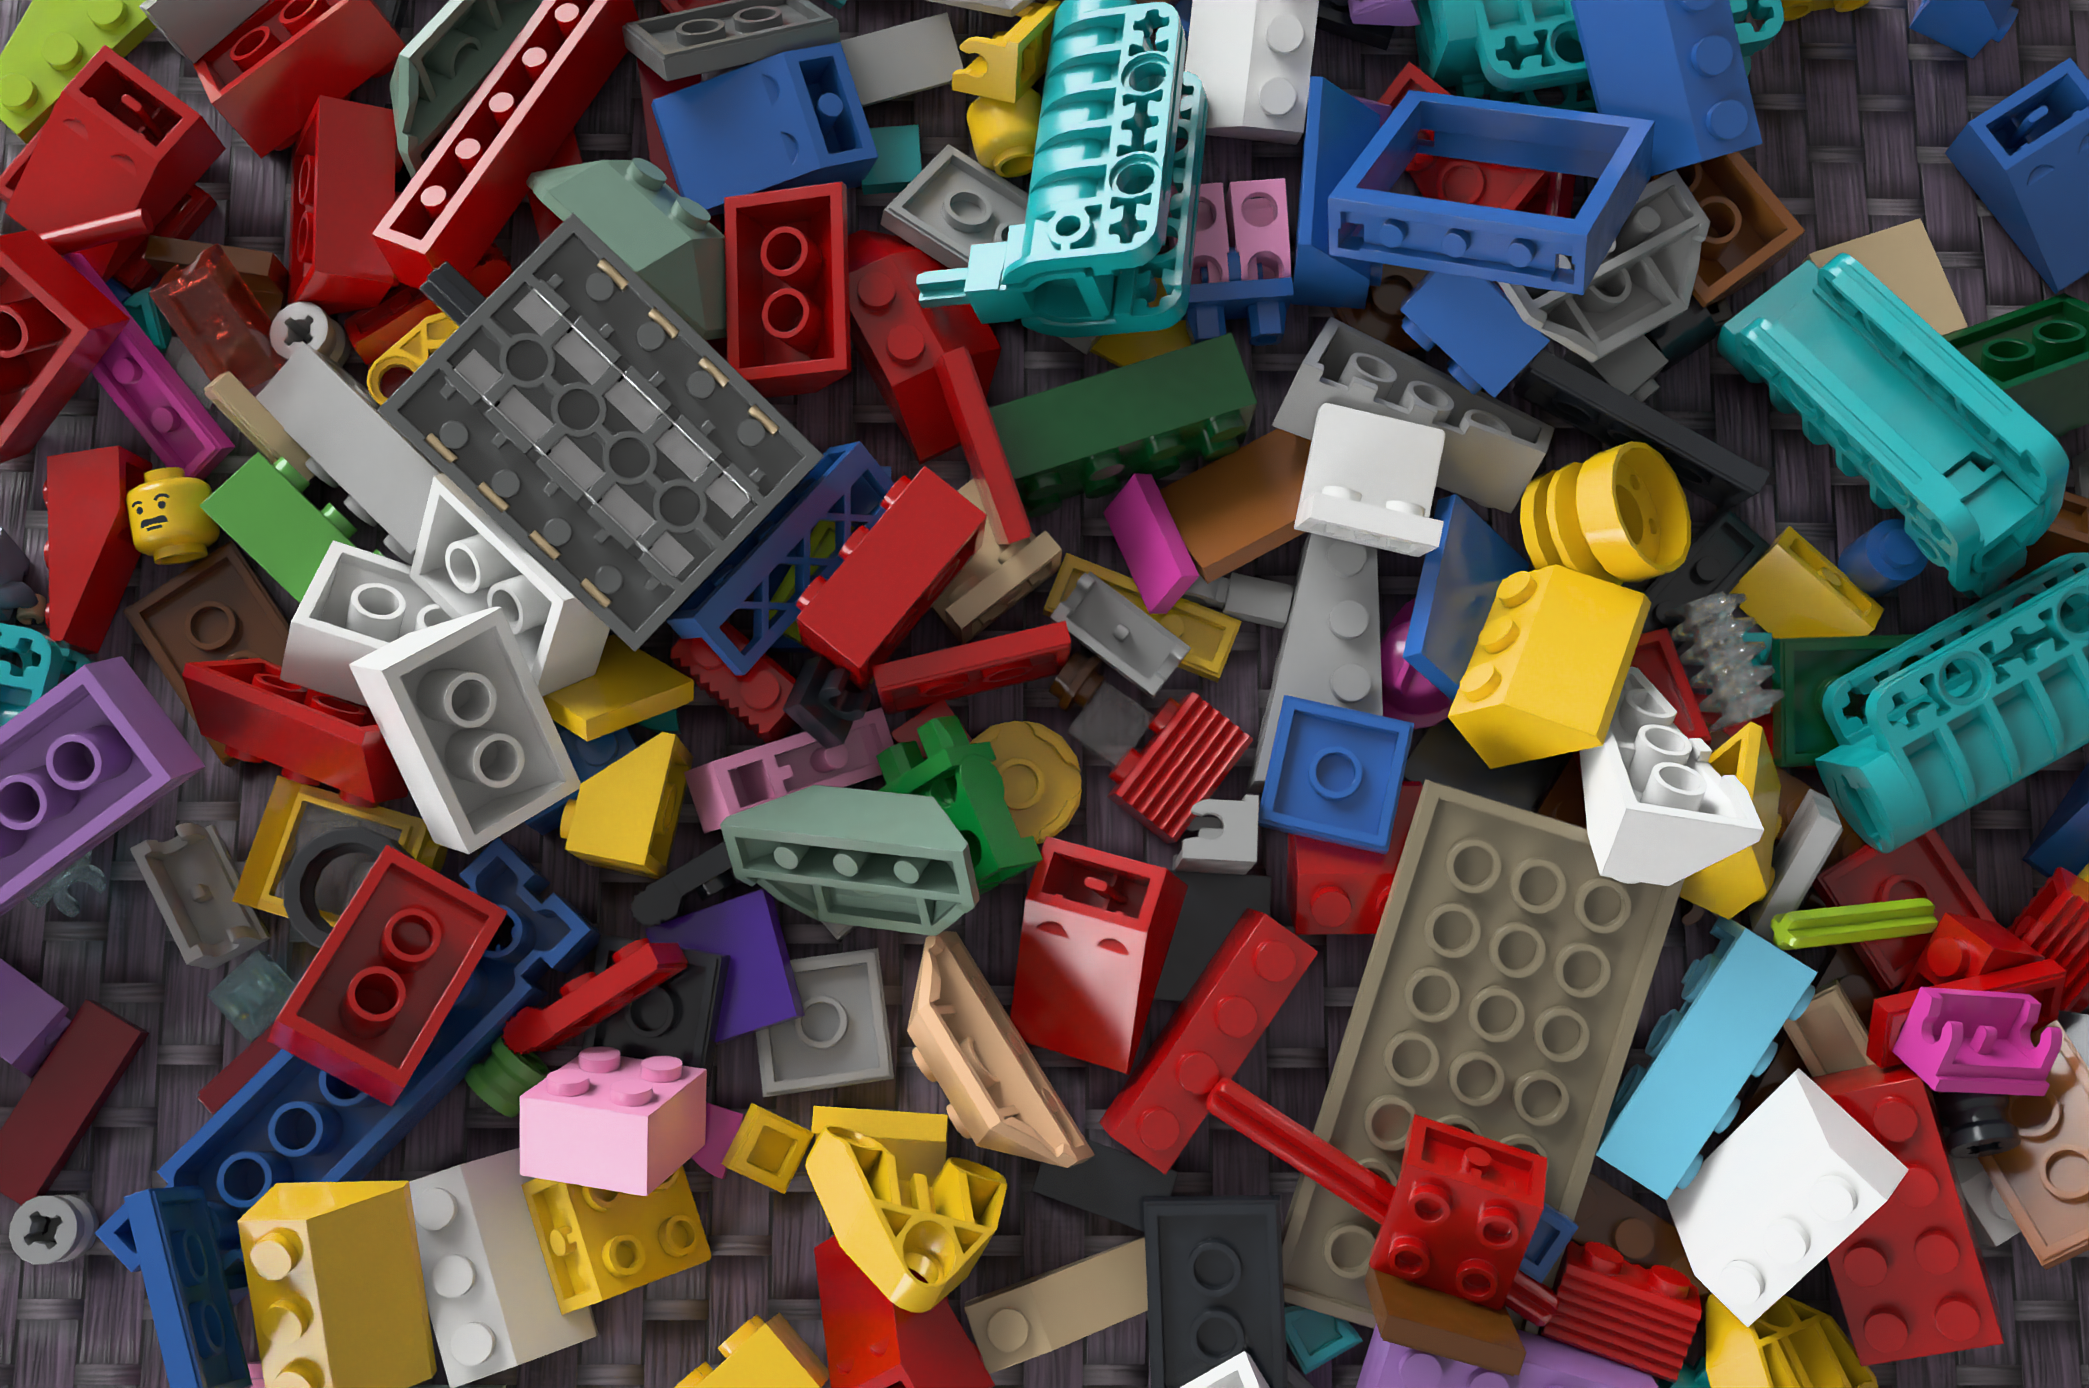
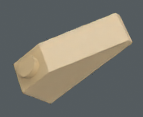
M1145 1236L966 1301L964 1308L988 1373L991 1374L1051 1352L1148 1311Z

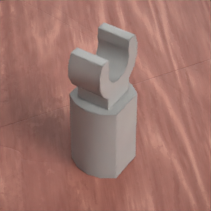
M1233 572L1229 579L1220 577L1207 584L1199 574L1197 580L1181 598L1205 607L1220 608L1223 614L1238 620L1283 629L1287 622L1294 586Z

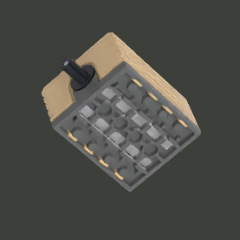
M574 213L488 298L484 297L448 261H445L438 269L435 268L427 276V280L419 287V290L459 328L377 409L389 423L634 651L659 628L824 457Z

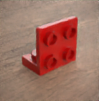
M1414 1114L1406 1137L1400 1177L1373 1246L1369 1266L1374 1270L1496 1310H1501L1544 1209L1548 1158Z

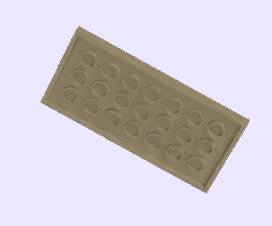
M1425 779L1313 1133L1395 1187L1400 1177L1406 1137L1414 1114L1546 1157L1548 1159L1544 1202L1574 1221L1684 879L1670 886H1663L1644 882L1627 884L1611 877L1600 876L1586 828ZM1300 1173L1282 1229L1285 1302L1374 1329L1376 1320L1364 1280L1369 1267L1370 1255L1381 1224L1303 1173ZM1564 1250L1542 1282L1551 1289ZM1506 1307L1515 1329L1538 1334L1539 1326L1532 1324Z

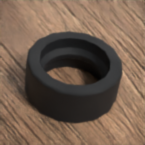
M336 827L313 837L294 856L284 878L283 904L292 927L310 945L318 948L322 947L334 927L320 915L315 903V887L323 869L334 859L348 853H366L378 858L386 844L412 859L414 857L396 840L364 827Z

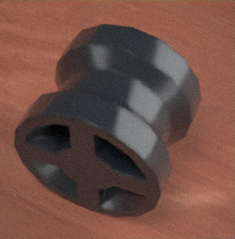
M1944 1092L1936 1097L1935 1105L1938 1115L1948 1121L1950 1133L1945 1140L1949 1155L1957 1158L1985 1157L2009 1151L2020 1145L2021 1138L2018 1128L2008 1122L2005 1109L2010 1102L2008 1094Z

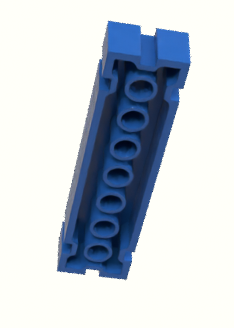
M497 837L459 876L470 886L468 890L508 911L502 923L513 927L510 933L514 939L508 947L499 945L501 937L496 931L421 1061L392 1107L281 1049L157 1171L168 1183L164 1188L201 1186L204 1189L233 1308L249 1293L237 1221L276 1183L361 1181L465 1077V1073L472 1065L479 1063L492 1050L491 1044L500 1034L504 1033L502 1028L506 1027L505 1022L510 1021L511 1016H517V1012L526 1006H536L548 994L537 981L550 968L568 974L599 943L600 935L603 934L569 900L554 892L546 900L539 895L551 882L513 845ZM124 1203L95 1234L130 1272L141 1271Z

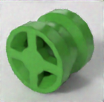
M503 1033L491 1044L492 1054L484 1063L473 1064L465 1073V1080L484 1102L503 1115L514 1118L520 1113V1096L547 1078L550 1070L534 1052L514 1054L513 1050H508L507 1044L504 1045Z

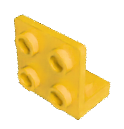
M683 1165L648 1196L535 1178L521 1185L561 1315L601 1302L711 1259V1251Z

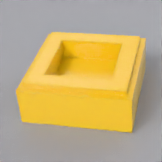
M751 1103L721 1164L730 1170L785 1194L814 1133H811L809 1129Z

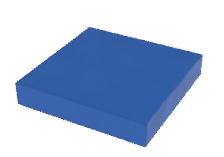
M1284 695L1259 806L1258 826L1386 855L1389 850L1414 723Z

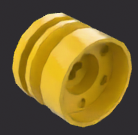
M1630 441L1597 453L1584 463L1573 462L1565 465L1560 470H1551L1540 474L1529 482L1521 499L1520 525L1525 548L1535 570L1557 564L1617 585H1622L1624 582H1641L1676 570L1685 562L1691 545V519L1686 496L1675 472L1664 457L1646 443Z

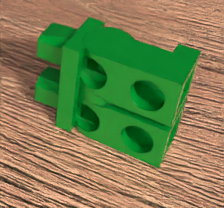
M957 715L934 718L917 728V733L928 758L925 761L917 741L898 743L876 755L887 784L878 791L934 797L967 841L979 896L998 886V883L1007 881L1043 860L1034 837L1021 838L1003 798L1005 787L1002 777L997 768L991 763L996 760L990 742L970 744Z

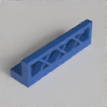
M860 441L829 447L822 454L824 457L665 620L682 639L702 637L735 675H745L795 621L796 617L801 613V610L796 607V603L810 583L819 575L828 580L844 562L838 554L848 538L861 525L871 530L886 512L881 507V502L895 483ZM861 475L881 498L867 515L851 514V486ZM835 504V513H827ZM818 521L835 522V550L828 558H810V530ZM851 523H859L851 532ZM795 547V557H787L786 555ZM777 565H795V593L786 603L769 602V574ZM810 566H819L810 576ZM754 591V602L744 601ZM736 609L754 610L753 639L740 652L719 627ZM769 610H776V611H778V612L769 620Z

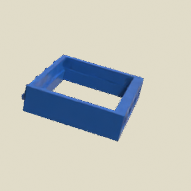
M1409 90L1328 197L1329 255L1584 295L1650 180L1655 121ZM1419 130L1434 131V141L1418 139ZM1416 153L1599 178L1575 219L1389 192ZM1364 226V238L1357 237ZM1559 254L1572 256V264H1575V270L1559 268Z

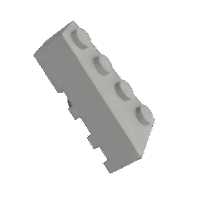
M1331 316L1303 360L1272 424L1273 427L1312 440L1318 409L1324 403H1330L1441 429L1445 432V441L1436 487L1472 499L1481 506L1496 508L1510 514L1543 460L1555 429L1481 391L1473 395L1455 378Z
M303 342L256 396V399L311 456L305 463L307 468L329 486L337 488L340 485L349 494L344 501L347 508L373 527L379 523L389 533L383 540L384 544L400 559L412 565L433 477L443 472L377 411L380 406L371 396L369 390L340 364Z
M1314 533L1308 535L1301 549L1293 584L1290 610L1275 662L1266 711L1262 719L1258 746L1246 793H1263L1284 695L1383 716L1377 548Z

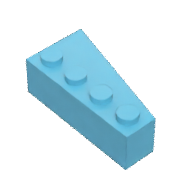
M1719 916L1710 931V934L1721 941L1713 954L1706 955L1701 961L1695 959L1681 981L1685 985L1681 997L1686 1001L1679 1012L1672 1009L1658 1020L1648 1037L1650 1039L1645 1049V1053L1651 1056L1652 1059L1646 1069L1639 1064L1630 1068L1614 1096L1596 1151V1156L1665 1200H1668L1676 1187L1683 1190L1693 1181L1703 1162V1155L1699 1151L1713 1131L1720 1134L1730 1125L1740 1107V1099L1736 1095L1750 1074L1754 1077H1759L1767 1069L1778 1048V1044L1773 1039L1787 1018L1795 1021L1804 1013L1815 994V987L1811 985V982L1818 972L1739 923Z

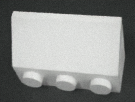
M1319 0L1192 1L1185 71H1189L1199 77L1207 95L1206 135L1293 145L1298 143L1304 133Z
M444 473L435 475L409 577L452 619L495 606L502 607L541 696L595 675L610 628Z
M333 540L291 621L280 680L369 707L349 664L408 633L453 619L409 577L411 565Z
M495 606L408 633L349 664L434 843L470 854L580 789V780L502 607Z
M1798 1068L1702 1162L1693 1181L1683 1190L1677 1187L1666 1202L1694 1275L1734 1315L1749 1327L1889 1199L1909 1169Z
M520 1148L463 1163L409 1182L427 1306L450 1388H455L521 1365L599 1335L590 1305L561 1315L521 1186L535 1179V1177L520 1175Z

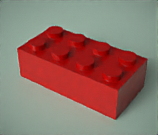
M1905 1063L1881 1069L1876 1064L1810 1077L1814 1083L1909 1169L1889 1199L1827 1255L1860 1365L1867 1366L2004 1344L1998 1303L1952 1156L1948 1153L1945 1142L1946 1136L1930 1086Z

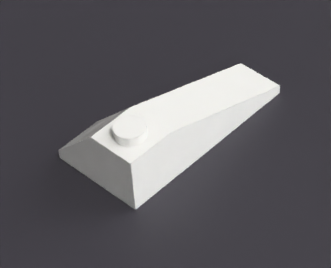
M1635 667L1629 668L1603 746L1580 750L1587 833L1600 876L1611 877L1627 884L1644 882L1670 886L1759 842L1764 828L1746 787L1735 775H1724L1722 777L1708 762L1712 753L1710 747L1701 738L1688 739L1673 723L1677 711L1646 676Z

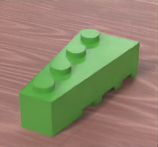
M257 452L199 506L295 600L301 603L332 541L358 548L349 539L358 530L331 503H328L320 511L302 493L311 484L283 456L272 464L262 454ZM375 549L372 552L374 554L385 557L378 549Z

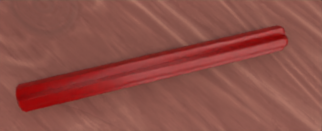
M1223 1077L1217 1082L1206 1101L1207 1109L1211 1114L1382 1225L1396 1188L1395 1186L1233 1080ZM1518 1269L1504 1305L1532 1324L1543 1327L1557 1311L1560 1300L1555 1295L1554 1290L1543 1283H1539Z

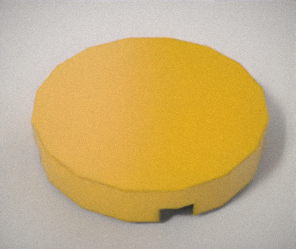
M1011 721L990 726L970 742V744L990 742L996 760L991 763L997 768L1002 777L1005 787L1003 798L1021 838L1033 836L1036 844L1044 843L1046 836L1053 838L1068 826L1080 805L1082 780L1077 756L1061 735L1040 723Z

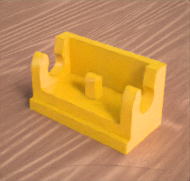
M1049 0L1046 4L1032 2L1016 14V16L1022 19L1010 31L996 32L992 39L979 36L966 39L960 45V50L968 54L977 53L980 55L965 69H957L952 74V90L1016 103L1046 72L1053 19L1061 2Z

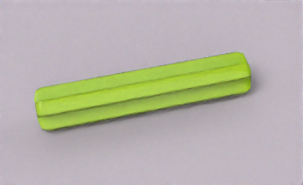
M1926 898L1791 911L1776 914L1770 922V927L1774 931L1773 943L1784 951L1932 933L1938 925V920L1933 915L1935 905Z

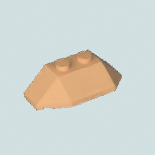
M942 931L937 936H928L925 939L907 1032L916 1045L912 1049V1055L917 1066L928 1080L939 1083L950 1101L946 1109L954 1127L964 1138H972L978 1147L1065 1168L1083 1163L1093 1157L1095 1154L957 932Z

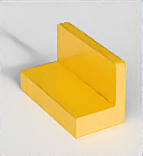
M1788 526L1771 543L1770 548L1728 594L1729 599L1765 631L1772 633L1773 638L1868 636L1875 629L1884 611L1882 606L1854 585L1840 569L1791 526Z
M813 1106L811 1133L816 1134L815 1142L826 1125L845 1127L877 1140L891 1155L895 1156L897 1176L900 1180L909 1182L913 1174L918 1173L927 1177L928 1187H931L946 1162L949 1127L948 1115Z

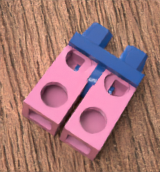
M1285 178L1230 182L1225 203L1223 183L1201 184L1199 201L1202 202H1199L1189 305L1186 314L1181 319L1186 320V329L1191 345L1225 335V320L1247 318L1249 344L1255 346L1277 345L1281 343L1284 336L1286 314L1294 296L1291 277ZM1171 186L1170 200L1172 195L1178 193L1175 186ZM1253 197H1264V198L1250 199V198H1253ZM1169 211L1168 217L1172 218L1171 213ZM1227 228L1229 229L1230 247L1228 244ZM1168 237L1170 250H1172L1177 244L1178 239Z

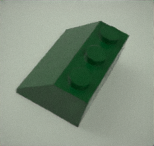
M2063 293L1942 336L2049 431L2054 438L2061 437L2070 430L2089 424L2088 303Z

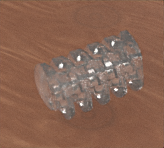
M1716 593L1688 602L1663 614L1666 618H1685V621L1671 632L1673 640L1694 641L1695 643L1680 656V659L1684 665L1704 666L1689 682L1693 689L1713 690V693L1698 705L1703 713H1722L1723 715L1708 728L1710 734L1771 713L1770 708L1785 697L1783 689H1762L1761 684L1776 672L1774 665L1752 664L1751 660L1766 648L1765 642L1743 641L1742 635L1757 624L1755 617H1734L1732 613L1747 600L1745 593Z

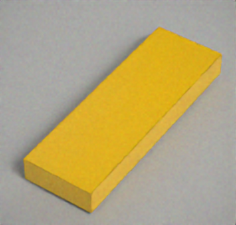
M1066 553L1044 606L1043 615L1050 617L1062 601H1066L1071 595L1080 577L1084 573L1088 574L1091 571L1191 647V650L1178 665L1179 668L1218 683L1242 621L1184 598H1180L1167 613L1149 614L1133 578Z

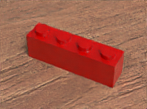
M1247 907L1098 1123L1113 1139L1166 1175L1208 1114L1206 1101L1211 1090L1223 1077L1232 1079L1314 960L1318 951L1267 914Z

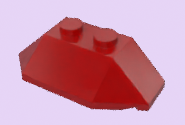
M863 229L848 235L850 338L916 460L921 465L962 445L933 364L941 354L964 346L965 350L968 349L985 399H987L1002 347L989 324H981L971 304L930 308L921 307L919 303L920 290L916 285L917 275L927 271L947 270L950 268L899 236Z

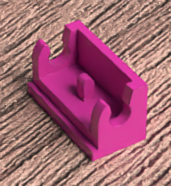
M1920 987L1892 1052L1934 1091L2045 1096L2050 1086L2045 1080L2061 1049L2062 1030L2058 1027L2045 1028L2041 1033L2039 1045L2036 1048L2033 1046L2030 1033L2032 1027L2038 1021L2042 1004L2030 994Z

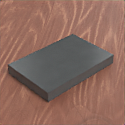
M731 0L628 22L622 26L625 47L665 81L759 61L786 51L841 42L838 20L808 0Z

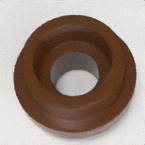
M1080 651L1074 653L1049 689V692L1060 700L1058 707L1067 712L1074 703L1084 709L1091 702L1106 679L1097 672L1103 662L1102 659L1096 655L1089 659Z

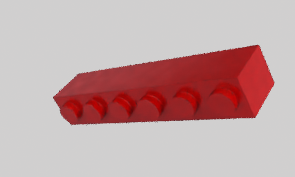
M543 0L372 233L373 238L399 282L419 289L427 280V276L435 268L438 269L445 261H448L467 279L530 190L526 184L529 175L532 172L544 170L628 51L625 47L622 26L625 23L639 20L632 0Z

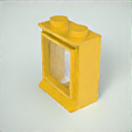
M278 775L232 902L289 918L283 904L284 878L294 856L313 837L336 827H364L396 840L416 861L440 873L445 862L448 847L434 843L424 820L380 806L377 808L356 806L340 799L339 794L294 782ZM348 853L334 859L323 869L315 887V903L320 915L332 927L336 925L378 858L366 853Z

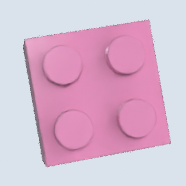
M600 1046L582 1050L577 1057L558 1070L550 1072L547 1078L520 1096V1175L648 1196L705 1146L707 1069L682 1066V1061L672 1056H653L643 1060L620 1056V1051L612 1047Z

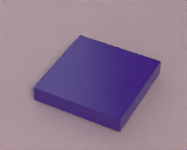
M760 889L645 929L650 942H678L680 947L730 955L715 1039L716 1045L805 1016L774 899L765 889Z

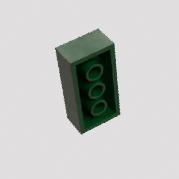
M1229 333L989 408L1025 513L1027 517L1033 518L1049 514L1062 506L1061 500L1085 493L1088 499L1111 494L1122 486L1121 481L1130 479L1134 474H1152L1154 480L1160 479L1179 470L1181 462L1203 456L1204 461L1211 462L1235 453L1239 450L1238 444L1244 443L1257 400L1233 335Z

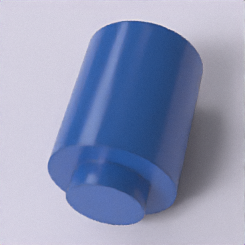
M1888 519L1878 523L1846 546L1839 557L1838 569L1854 585L1873 599L1890 593L1920 574L1929 560L1905 533V520Z

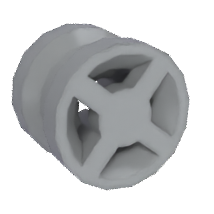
M300 301L289 304L272 321L269 333L271 345L276 353L287 361L302 345L303 339L307 342V345L337 362L342 367L349 358L351 343L344 327L331 319L323 309L311 302Z
M75 1194L38 1196L26 1201L15 1212L10 1223L9 1239L16 1254L22 1260L31 1264L69 1262L83 1256L93 1246L97 1237L95 1232L99 1227V1219L95 1208L86 1199ZM47 1216L50 1218L51 1222L48 1226V1232L42 1235V1232H44V1226L47 1222L45 1217Z

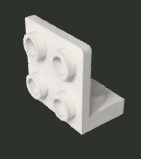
M1324 403L1317 413L1294 529L1414 557H1420L1438 548L1444 521L1432 519L1429 516L1445 441V432L1429 426Z

